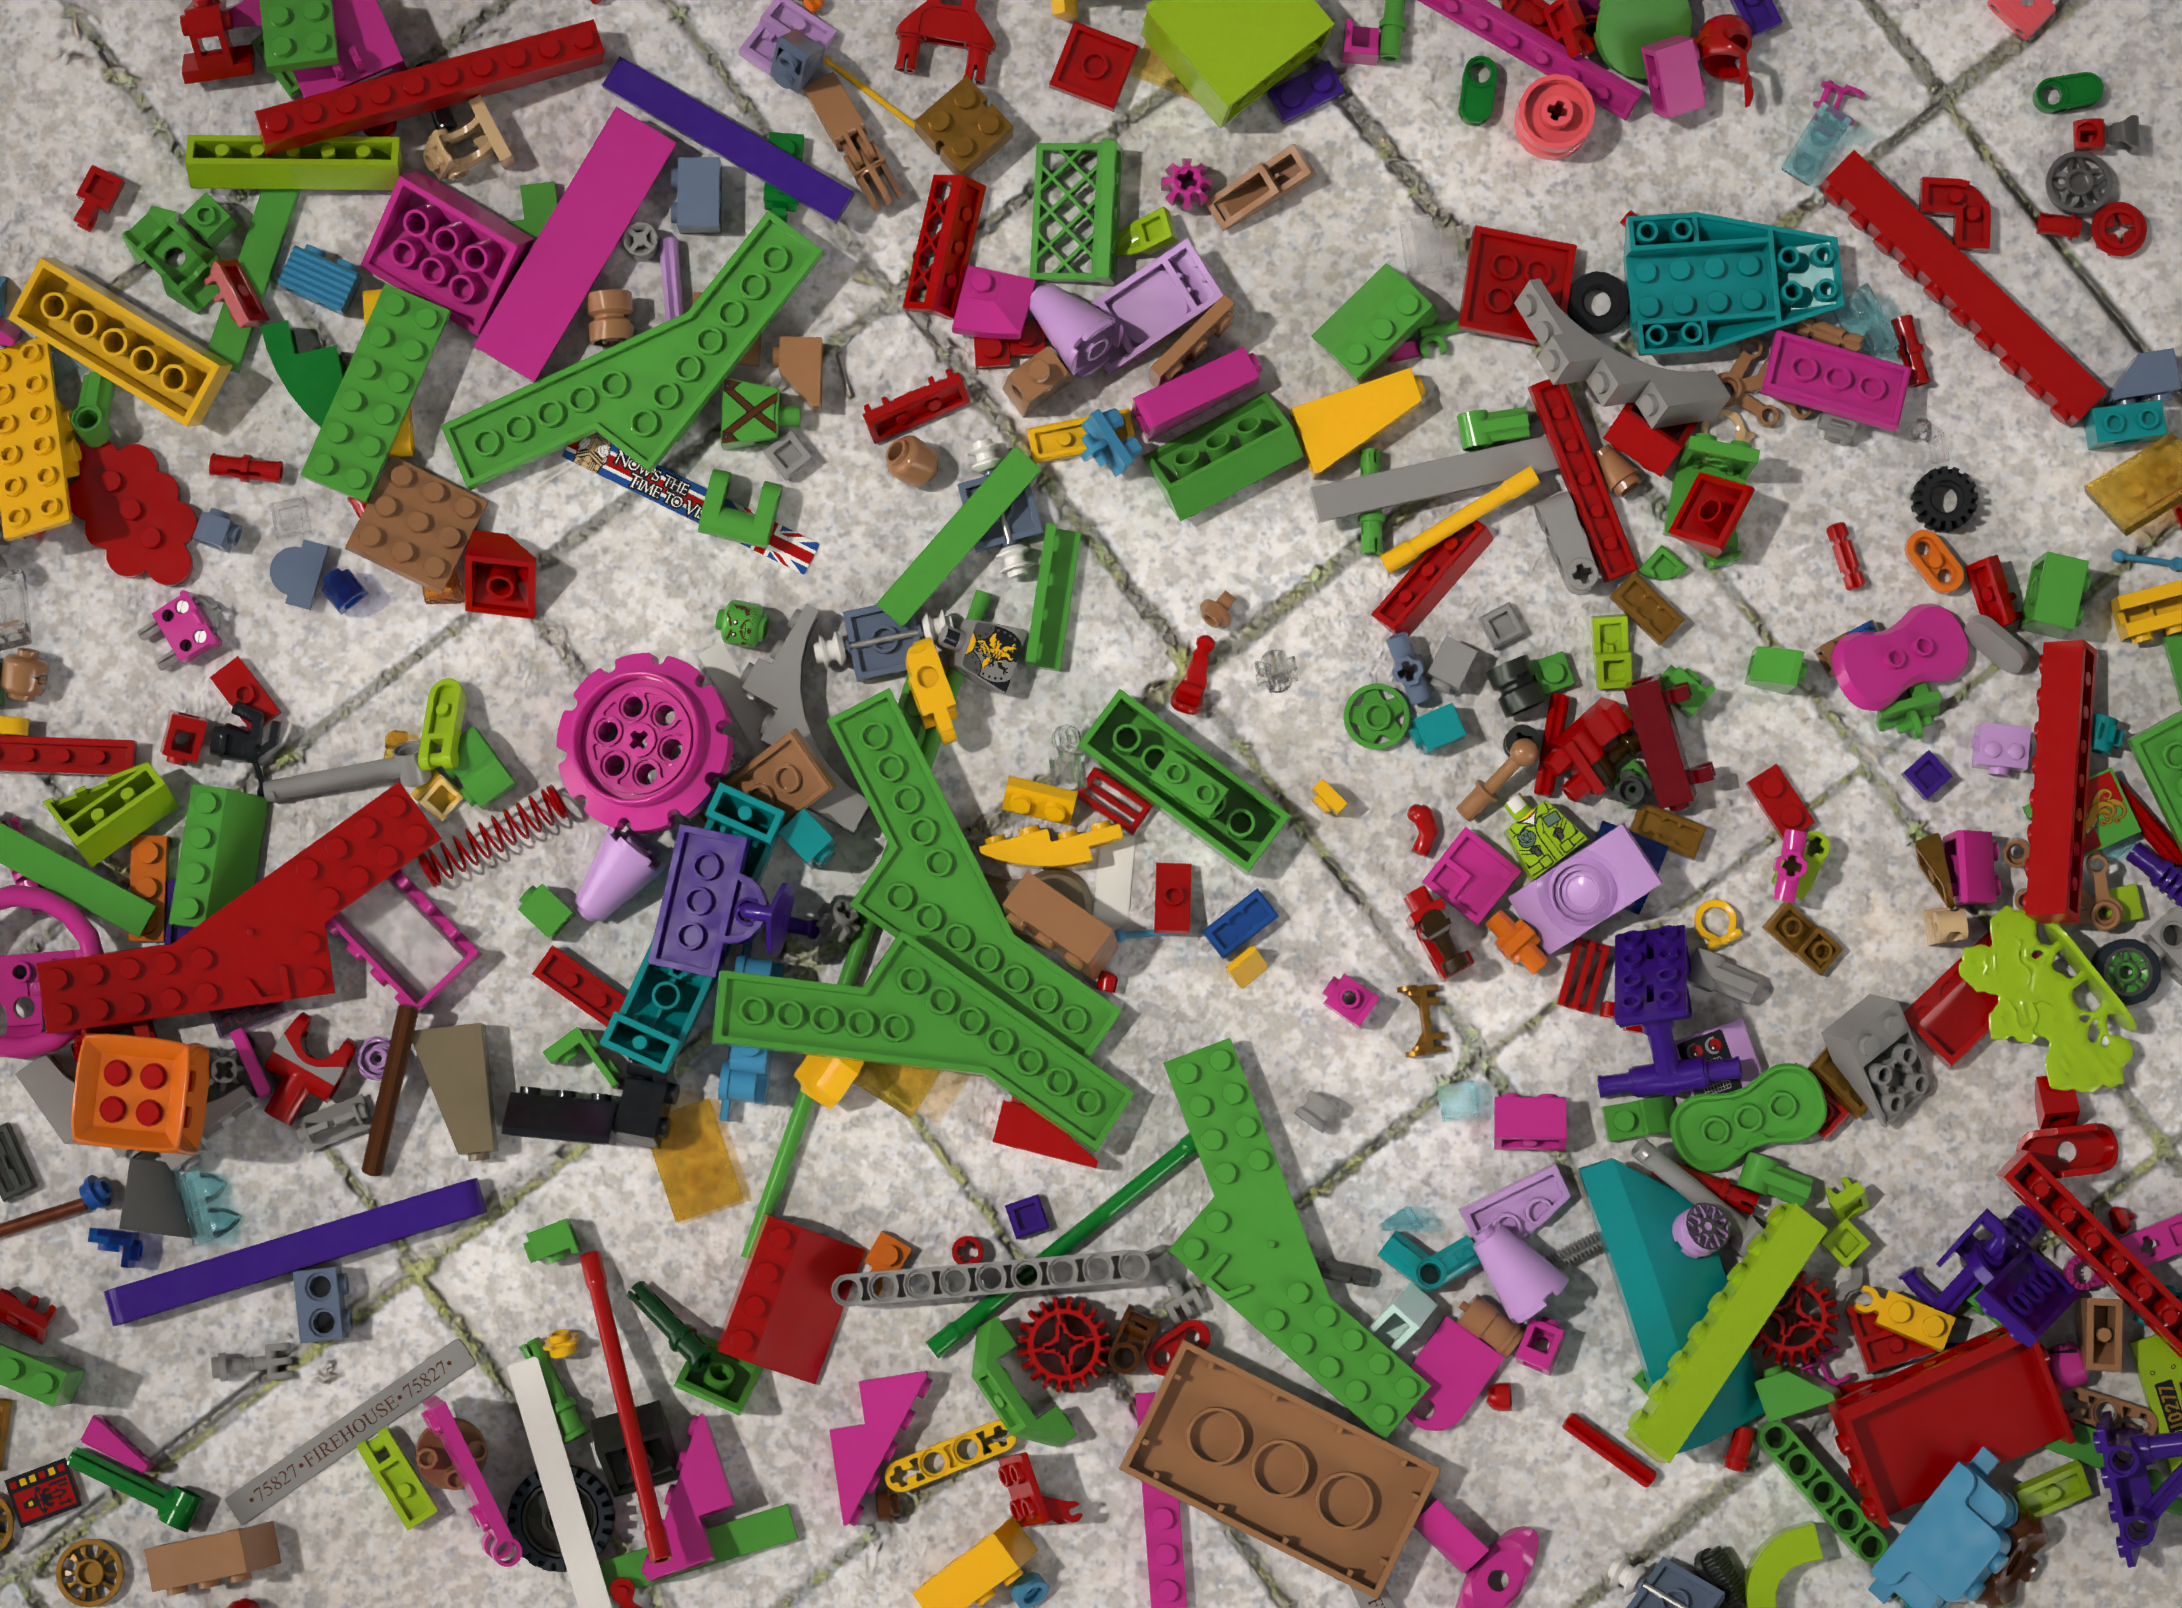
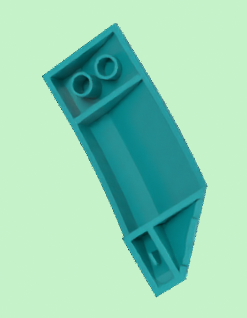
M1609 1158L1578 1169L1596 1231L1602 1243L1627 1318L1648 1390H1650L1651 1386L1657 1380L1662 1379L1668 1371L1670 1358L1678 1350H1682L1688 1342L1689 1338L1687 1335L1692 1326L1698 1321H1702L1709 1311L1707 1305L1716 1293L1722 1292L1728 1281L1718 1251L1711 1253L1707 1257L1695 1259L1681 1252L1682 1247L1678 1241L1674 1242L1672 1235L1673 1222L1678 1215L1694 1205L1667 1185L1626 1166L1614 1158ZM1749 1348L1677 1454L1706 1445L1765 1413L1754 1384L1757 1376Z

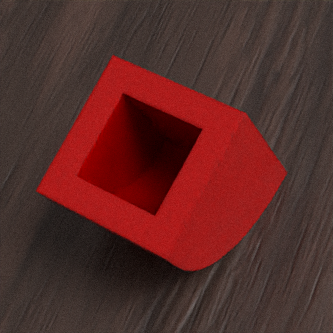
M2047 1076L2036 1077L2035 1107L2039 1129L2076 1125L2080 1108L2075 1089L2068 1091L2052 1089L2049 1086Z

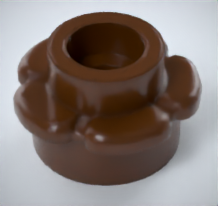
M886 1488V1492L875 1493L877 1516L879 1522L889 1521L890 1524H893V1516H900L898 1494L891 1495L890 1489Z

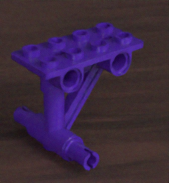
M1666 925L1657 929L1643 931L1632 930L1615 936V1023L1620 1028L1641 1025L1643 1033L1648 1036L1654 1063L1632 1066L1626 1073L1598 1075L1597 1082L1601 1098L1632 1093V1096L1637 1098L1661 1094L1673 1096L1683 1091L1708 1088V1086H1711V1082L1743 1079L1739 1056L1708 1061L1707 1058L1703 1057L1678 1060L1672 1034L1673 1021L1692 1018L1691 1000L1687 986V976L1691 975V961L1685 925Z
M2111 1411L2103 1412L2100 1422L2096 1423L2097 1432H2093V1441L2096 1453H2102L2104 1458V1467H2101L2103 1486L2105 1489L2110 1488L2112 1494V1501L2108 1502L2112 1523H2118L2120 1536L2116 1537L2118 1554L2120 1558H2126L2127 1566L2131 1568L2136 1567L2141 1547L2153 1541L2162 1513L2182 1492V1462L2154 1493H2152L2146 1465L2155 1464V1460L2181 1457L2182 1431L2150 1435L2149 1432L2141 1433L2132 1427L2115 1429ZM2121 1450L2129 1451L2131 1454H2126Z

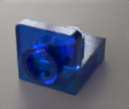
M89 1228L88 1242L98 1243L97 1250L119 1252L120 1245L123 1246L121 1267L135 1268L136 1261L140 1262L142 1258L143 1240H139L140 1232Z

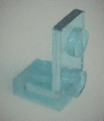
M1822 102L1783 163L1782 171L1803 184L1810 186L1853 119L1827 103Z

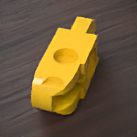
M929 636L913 642V645L908 649L905 659L906 670L909 675L907 683L925 730L935 726L945 746L957 741L951 720L958 718V714L956 711V701L934 643Z

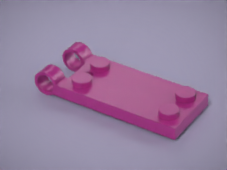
M436 1395L422 1401L426 1411L422 1412L421 1416L429 1431L433 1432L436 1437H440L473 1504L468 1510L478 1528L481 1527L485 1533L481 1541L482 1549L501 1566L510 1567L517 1564L522 1556V1547L512 1537L446 1402ZM494 1536L495 1540L493 1541L491 1549L489 1551L488 1542L490 1538ZM503 1542H506L505 1548L497 1553L498 1547ZM514 1543L516 1548L514 1556L506 1561L499 1560L510 1554Z

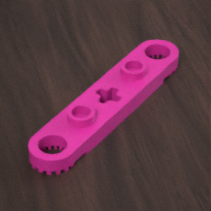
M2182 1212L2117 1239L2145 1267L2182 1252ZM2145 1236L2148 1240H2155L2156 1246L2152 1248V1255H2149L2148 1252H2141L2139 1246L2144 1244L2142 1238ZM2076 1255L2066 1261L2063 1267V1276L2076 1289L2089 1290L2104 1284L2092 1270L2091 1276L2086 1282L2080 1283L2076 1281L2073 1268L2083 1261Z

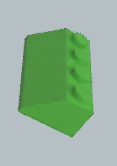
M1266 391L1143 455L1144 461L1164 498L1180 522L1188 517L1197 515L1203 509L1227 499L1237 491L1259 482L1262 478L1304 457L1292 425Z
M192 784L169 918L170 925L180 929L192 930L256 884L269 802L266 801L265 797L227 788Z

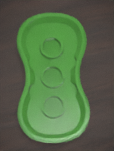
M1793 1063L1774 1065L1763 1071L1752 1082L1741 1089L1728 1093L1698 1094L1685 1099L1676 1107L1670 1118L1672 1142L1680 1158L1690 1168L1705 1173L1722 1171L1737 1162L1747 1152L1761 1145L1769 1143H1794L1806 1140L1814 1135L1825 1122L1827 1116L1826 1099L1817 1078L1806 1067Z

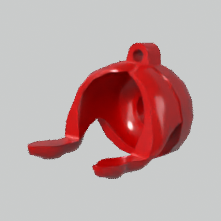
M1722 14L1714 16L1705 22L1700 29L1698 37L1693 39L1699 49L1701 65L1710 76L1717 79L1740 82V85L1744 83L1745 108L1751 105L1754 96L1752 77L1749 74L1747 53L1752 47V29L1747 21L1738 15ZM1737 59H1740V67H1739V69L1737 68V66H1736V64H1735V61H1736Z

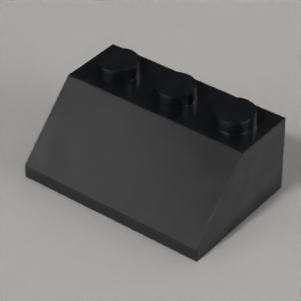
M520 1086V1093L510 1092L501 1134L616 1146L617 1137L612 1130L620 1103L612 1102V1095L591 1093L590 1100L577 1099L576 1091L556 1090L555 1096L541 1095L542 1088Z

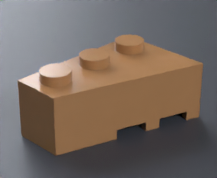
M1028 871L1002 904L1007 915L1005 918L1007 922L1020 931H1023L1025 928L1035 936L1034 939L1037 943L1049 951H1055L1063 957L1066 963L1084 973L1094 982L1101 970L1106 967L1119 949L1112 928Z
M273 1521L144 1549L152 1592L166 1589L167 1596L188 1592V1585L198 1583L199 1590L221 1585L219 1578L229 1577L230 1583L252 1579V1571L281 1563Z

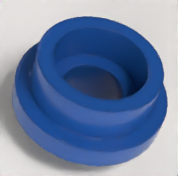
M90 1175L84 1179V1184L79 1187V1193L84 1203L92 1210L97 1208L104 1209L111 1204L112 1189L108 1182L95 1175Z

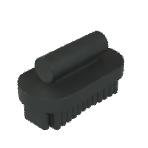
M1717 1546L1713 1549L1706 1548L1698 1552L1694 1558L1695 1568L1691 1571L1694 1575L1725 1592V1599L1718 1608L1744 1607L1747 1604L1745 1584H1743L1744 1581L1741 1580V1577L1736 1572L1728 1553L1725 1552V1548L1721 1549V1546Z

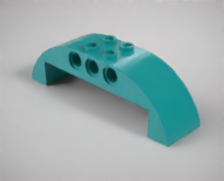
M720 782L705 813L708 820L704 829L750 839L743 875L756 880L760 884L779 836L778 832L781 830L786 812ZM651 942L619 1013L614 1011L599 1044L666 1074L688 1039L717 979L648 964L652 946ZM727 944L722 967L733 944Z

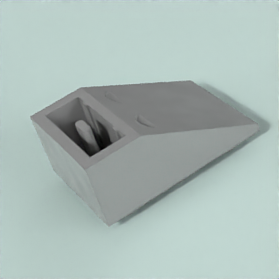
M1869 994L1821 1032L1833 1063L1883 1127H1887L1934 1088L1898 1000Z

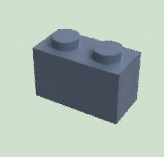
M678 157V168H672L671 186L672 189H677V202H671V223H677L680 234H721L722 163L720 157Z

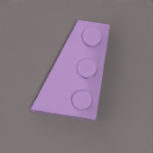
M1552 1163L1458 1210L1474 1243L1477 1241L1474 1235L1488 1223H1491L1492 1226L1497 1224L1503 1225L1523 1241L1538 1226H1541L1571 1195L1557 1165Z

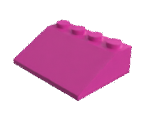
M416 169L399 176L360 266L396 288L399 287V289L450 310L451 315L449 319L478 336L525 260L534 238Z

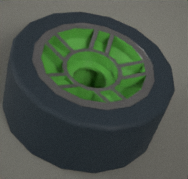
M2119 939L2104 944L2091 960V964L2125 1006H2132L2146 1001L2155 993L2161 980V966L2157 955L2147 944L2136 939ZM2122 966L2132 971V974L2128 975L2126 979H2123L2119 974Z

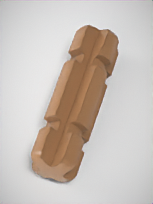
M1813 317L1797 322L1796 325L1797 334L1805 337L1813 336V340L1837 347H1844V349L1858 353L1864 344L1863 336L1853 332L1847 334V330L1824 321L1816 322V318Z

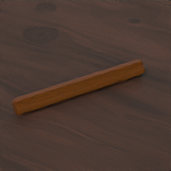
M400 1004L396 1012L361 1168L363 1173L370 1176H381L388 1151L419 1013L417 1007L409 1004Z

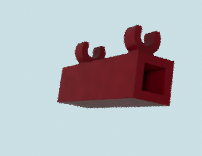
M1661 673L1627 682L1624 687V693L1659 809L1669 807L1671 812L1685 809L1690 806V802L1694 801L1697 794L1694 784L1714 780V776H1716L1712 762L1689 768L1671 709V703L1691 699L1692 692L1689 682L1686 681L1665 688Z

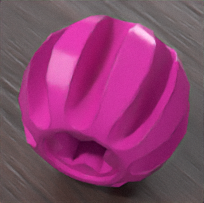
M1182 158V167L1176 166L1174 162L1165 169L1170 177H1163L1161 179V190L1170 191L1165 199L1172 206L1176 202H1182L1181 210H1192L1191 202H1196L1199 206H1202L1209 199L1203 192L1212 191L1213 179L1203 177L1209 170L1202 163L1197 167H1192V159ZM1187 179L1191 180L1192 186H1189L1187 190L1181 188V183L1184 184Z

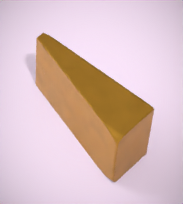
M1934 833L1915 841L1919 868L1947 908H1955L1951 880L1940 834Z

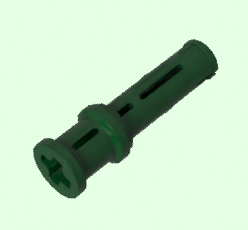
M639 1281L631 1287L636 1293L628 1291L627 1297L669 1339L670 1349L673 1352H679L689 1362V1369L692 1372L696 1373L705 1369L715 1358L716 1348L713 1345H707L697 1335V1329L693 1325L684 1324L647 1286L645 1281Z

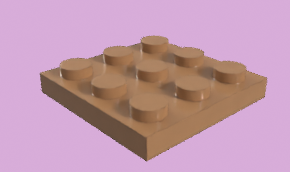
M392 456L345 549L442 595L469 543L472 530L476 529L488 505V501Z

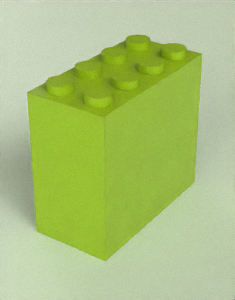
M1152 0L1146 7L1148 11L1143 18L1144 24L1141 36L1221 129L1266 94L1267 91L1271 90L1325 48L1335 23L1315 0Z

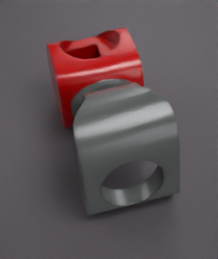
M2131 115L2121 122L2113 123L2111 126H2107L2104 123V119L2101 118L2081 119L2073 122L2074 151H2085L2092 154L2099 153L2105 150L2106 144L2116 145L2118 141L2126 143L2129 154H2135L2140 149L2139 116Z

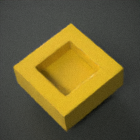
M1323 778L1311 790V793L1315 796L1312 802L1325 815L1331 812L1337 816L1348 804Z

